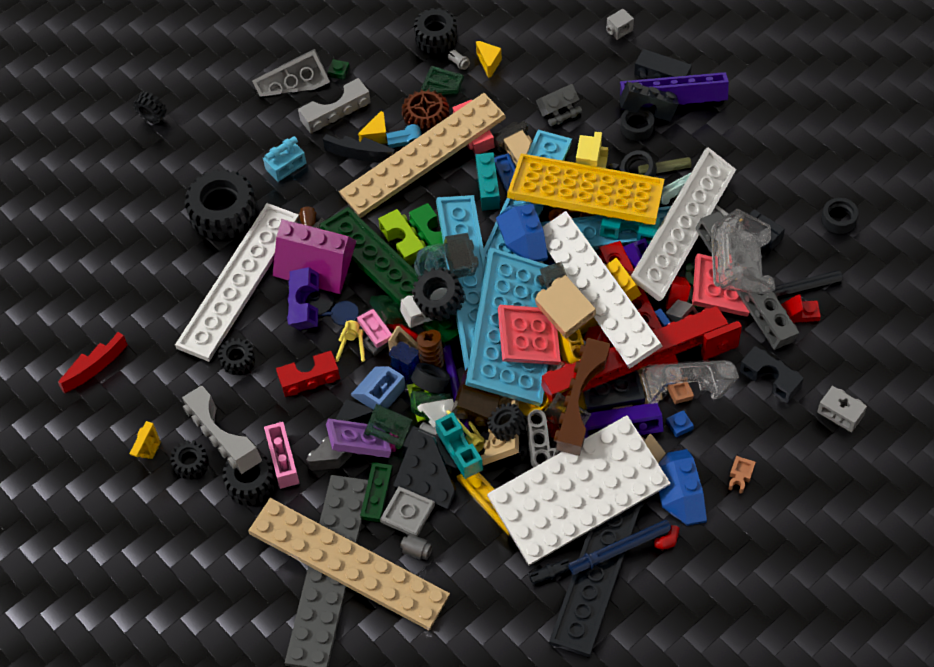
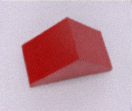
M676 276L666 292L667 311L677 300L688 301L691 285L686 277Z

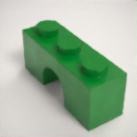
M427 203L410 211L409 226L414 227L418 239L424 241L429 256H433L436 261L445 258L441 231H431L433 228L438 227L437 215L431 206Z

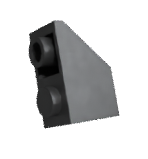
M327 436L316 450H312L306 460L311 471L340 468L353 453L332 450L329 436Z

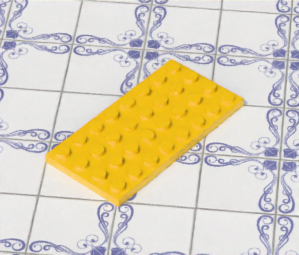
M521 153L508 189L507 198L515 201L548 205L553 208L559 207L570 211H581L588 214L603 215L608 218L614 217L624 219L625 221L655 225L665 179Z

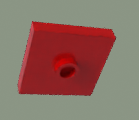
M739 321L704 334L701 350L703 360L739 346L742 329Z

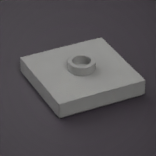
M399 486L380 518V522L408 535L412 534L418 537L435 506V502Z

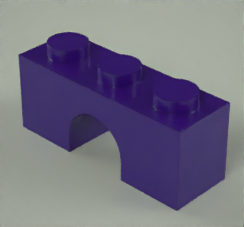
M309 267L290 271L288 281V325L297 330L318 327V308L306 303V299L310 293L319 291V273Z

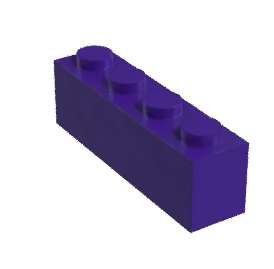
M657 402L580 414L586 428L585 439L626 415L640 435L663 432V418Z

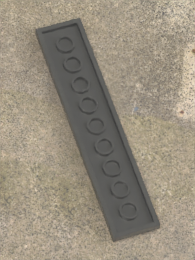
M331 475L319 524L357 544L363 521L360 518L368 480ZM308 566L285 659V666L289 667L329 666L347 586Z

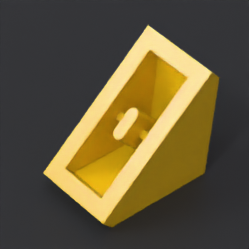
M477 41L476 53L487 77H492L502 60L501 48Z
M380 111L358 133L360 142L366 137L380 144L387 143L384 112Z

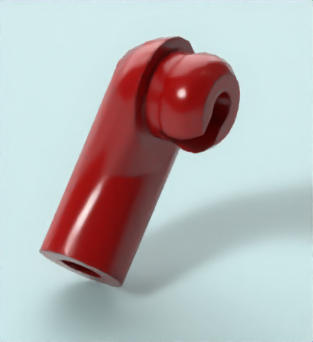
M671 525L668 535L656 538L654 546L662 550L674 547L680 528Z

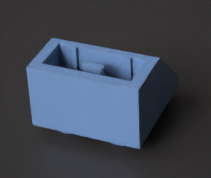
M389 366L374 367L351 393V396L382 416L405 390L404 376Z

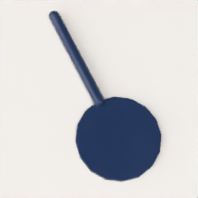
M342 301L335 304L331 312H325L320 316H331L334 323L345 326L346 321L357 320L359 311L354 303Z

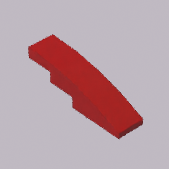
M117 332L106 346L99 343L89 356L81 354L58 381L62 392L67 393L80 386L110 364L128 345L124 335Z

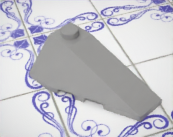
M315 49L252 80L259 96L315 90L330 82Z

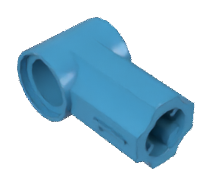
M411 124L405 130L386 133L388 147L394 148L408 145L422 135L420 127L416 124Z

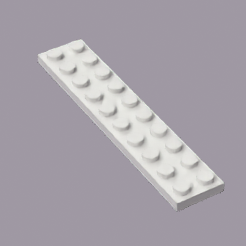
M709 147L704 150L630 276L639 287L657 301H661L697 240L699 233L695 228L700 219L711 215L736 171L734 167Z
M266 203L176 342V349L210 362L274 260L276 236L281 219L297 223L300 219L298 214Z
M565 211L544 225L542 228L544 230L547 251L563 274L571 280L595 307V320L629 369L663 347L569 214Z

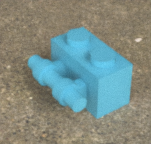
M295 136L285 139L283 144L270 149V152L263 158L265 169L277 182L306 164L305 153L296 144L298 140Z

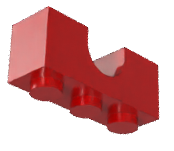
M332 351L313 356L315 366L309 372H300L296 368L295 363L276 368L285 397L294 396L299 392L315 389L320 385L333 383L340 379L339 370Z

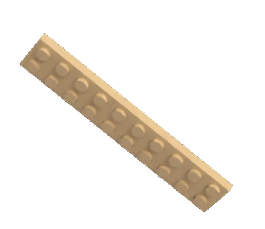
M483 93L340 190V195L361 218L506 119L505 114Z
M272 498L268 500L248 530L250 535L427 630L431 629L450 596V593Z

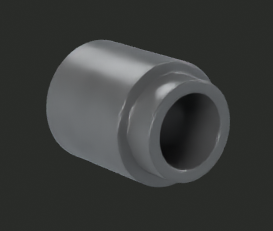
M409 534L408 537L403 538L400 548L403 549V554L419 560H427L433 545L428 540Z

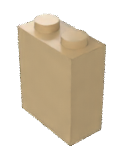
M565 275L562 278L558 277L551 284L552 286L547 290H541L536 295L535 302L541 312L562 336L567 339L596 316V309Z

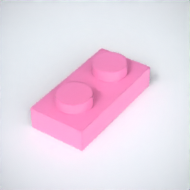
M374 309L357 317L358 323L376 348L388 343L392 334Z

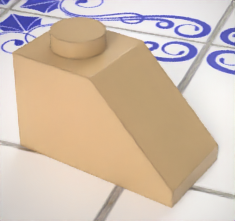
M523 130L503 139L505 150L509 153L515 166H517L520 154H528L532 144L530 136H526Z

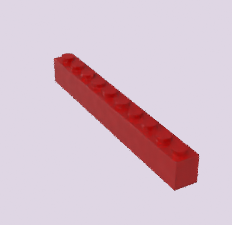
M718 306L705 308L695 315H688L680 321H673L660 329L655 328L652 331L663 347L630 369L615 347H612L609 350L605 369L592 378L582 392L703 343L704 334L726 326L728 322ZM576 362L565 364L560 369L551 370L542 375L541 386L551 404L564 400L566 395H571L572 390L569 389L571 378H576L577 373H574Z

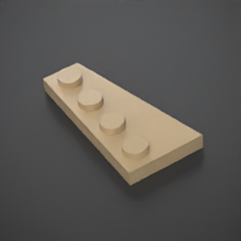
M505 396L500 397L499 408H502V404L507 406V403H514L519 407L518 400ZM488 429L490 435L488 440H485L483 446L485 449L484 455H481L483 465L519 453V436L517 434L514 439L510 437L509 441L505 439L500 441Z

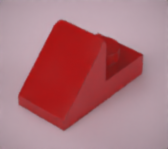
M799 294L781 304L793 323L820 321L818 301L802 302L801 295Z

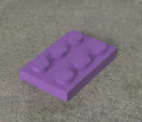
M328 418L326 427L332 450L389 458L391 448L384 426Z

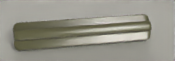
M686 157L657 162L656 174L690 168L691 159ZM649 165L638 166L639 174L644 175Z

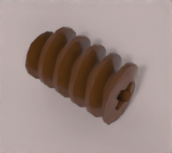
M428 330L420 333L417 337L420 363H428L441 368L444 365V353L440 332Z

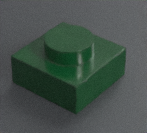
M333 59L327 72L328 77L344 80L350 68L349 62Z

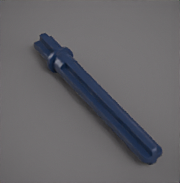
M663 520L593 553H585L584 557L569 563L568 567L573 575L588 568L593 569L595 565L669 532L671 526L667 520Z

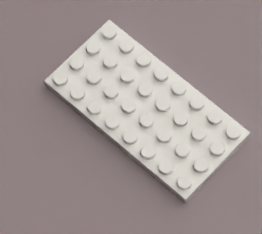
M626 415L584 440L580 456L561 452L487 494V497L530 566L668 487L670 482Z

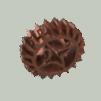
M421 89L419 93L415 91L414 95L409 94L408 99H405L402 106V117L406 124L418 125L423 133L424 130H430L449 117V104L446 97H443L441 93L437 94L436 90L430 92L429 89L427 91Z

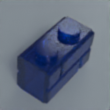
M401 341L396 346H393L389 352L391 366L393 370L404 376L406 383L413 384L411 377L416 365L420 363L419 350L409 347L408 344Z

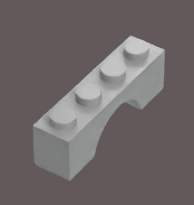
M357 78L344 85L343 96L337 102L322 105L312 101L299 108L300 121L311 134L371 103L370 94L360 79Z

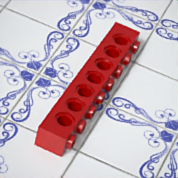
M621 241L599 247L598 256L604 265L617 258L629 276H631L634 268ZM637 285L642 295L631 301L635 308H638L637 311L651 330L662 328L645 291ZM673 355L648 365L647 368L657 378L669 374L668 371L677 370L678 360Z

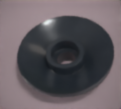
M319 289V291L308 295L306 303L318 308V316L332 308L334 296L332 292Z

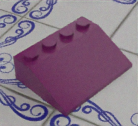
M281 219L276 236L273 276L289 281L290 271L309 267L319 273V289L341 295L356 240L346 235Z

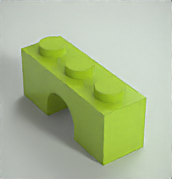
M396 209L378 218L380 230L388 242L396 238L403 239V241L396 244L397 254L410 266L426 258V245L423 240L418 239L414 227L408 225L407 217L404 214L401 215L399 210Z

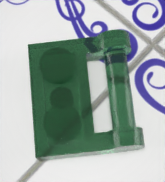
M376 404L363 434L373 435L395 445V448L401 449L412 419ZM373 426H376V427H378V428H380V429H382V430H385V431H387V432H389V433H392V434L398 436V438L395 437V436H392V435H390V434H388V433H386V432H383V431H381V430H379V429H376V428H374Z

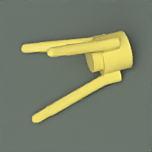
M353 320L346 321L339 338L341 345L335 362L339 361L346 341L355 340L357 337L359 339L361 361H365L363 330L360 329L358 322Z
M459 421L466 434L465 438L468 444H473L477 452H480L483 449L485 439L471 421H469V425L474 433H471Z

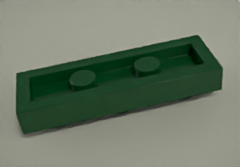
M372 463L360 514L362 520L380 522L393 470L392 465Z

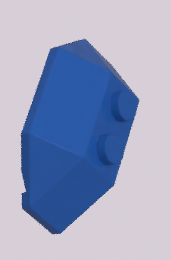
M532 203L508 206L496 217V222L507 249L520 257L533 261L548 260L544 230Z
M687 449L668 452L658 463L670 482L668 487L658 492L662 508L681 520L686 526L707 522L704 494L693 456Z

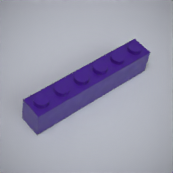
M726 72L628 81L631 83L637 82L646 87H655L664 92L670 91L677 96L680 105L728 100L729 81ZM620 81V96L627 81ZM647 103L641 107L650 108L653 104Z

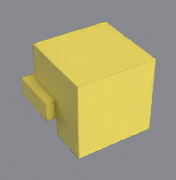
M595 132L594 137L580 135L576 163L606 168L608 147H601L602 132Z

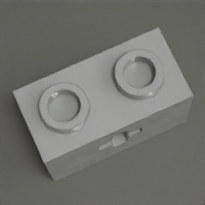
M832 386L821 400L817 412L846 430L853 432L863 418L867 406L861 400L847 395L842 389Z

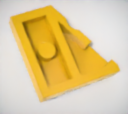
M146 421L143 428L139 429L137 440L129 453L130 455L153 459L161 443L153 423Z

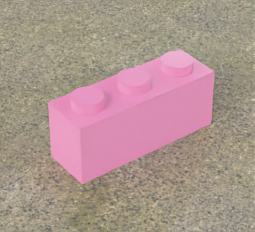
M280 422L265 426L264 429L280 489L300 484L284 423Z

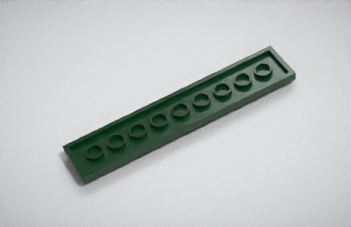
M349 207L320 223V229L346 235L356 240L351 259L399 306H401V299L413 296L412 289H415L413 284L418 282L417 277L420 274ZM450 315L448 320L446 318H443V321L435 319L420 324L425 331L437 330L440 332L443 348L459 338L456 315Z

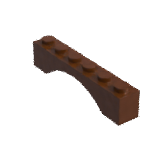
M587 338L585 345L581 344L579 356H582L581 361H576L574 373H577L576 378H571L569 389L572 390L571 395H566L564 407H567L566 412H561L559 424H562L560 430H556L554 442H557L556 450L580 456L585 440L586 428L579 412V399L588 382L605 369L611 343Z

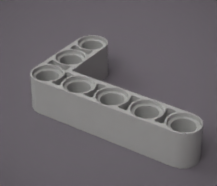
M538 409L531 411L526 417V429L530 462L533 467L539 465L536 461L537 455H543L547 461L563 451L550 448L545 413ZM531 416H539L541 423L538 425L534 424L531 421ZM534 435H540L543 438L541 445L534 442Z

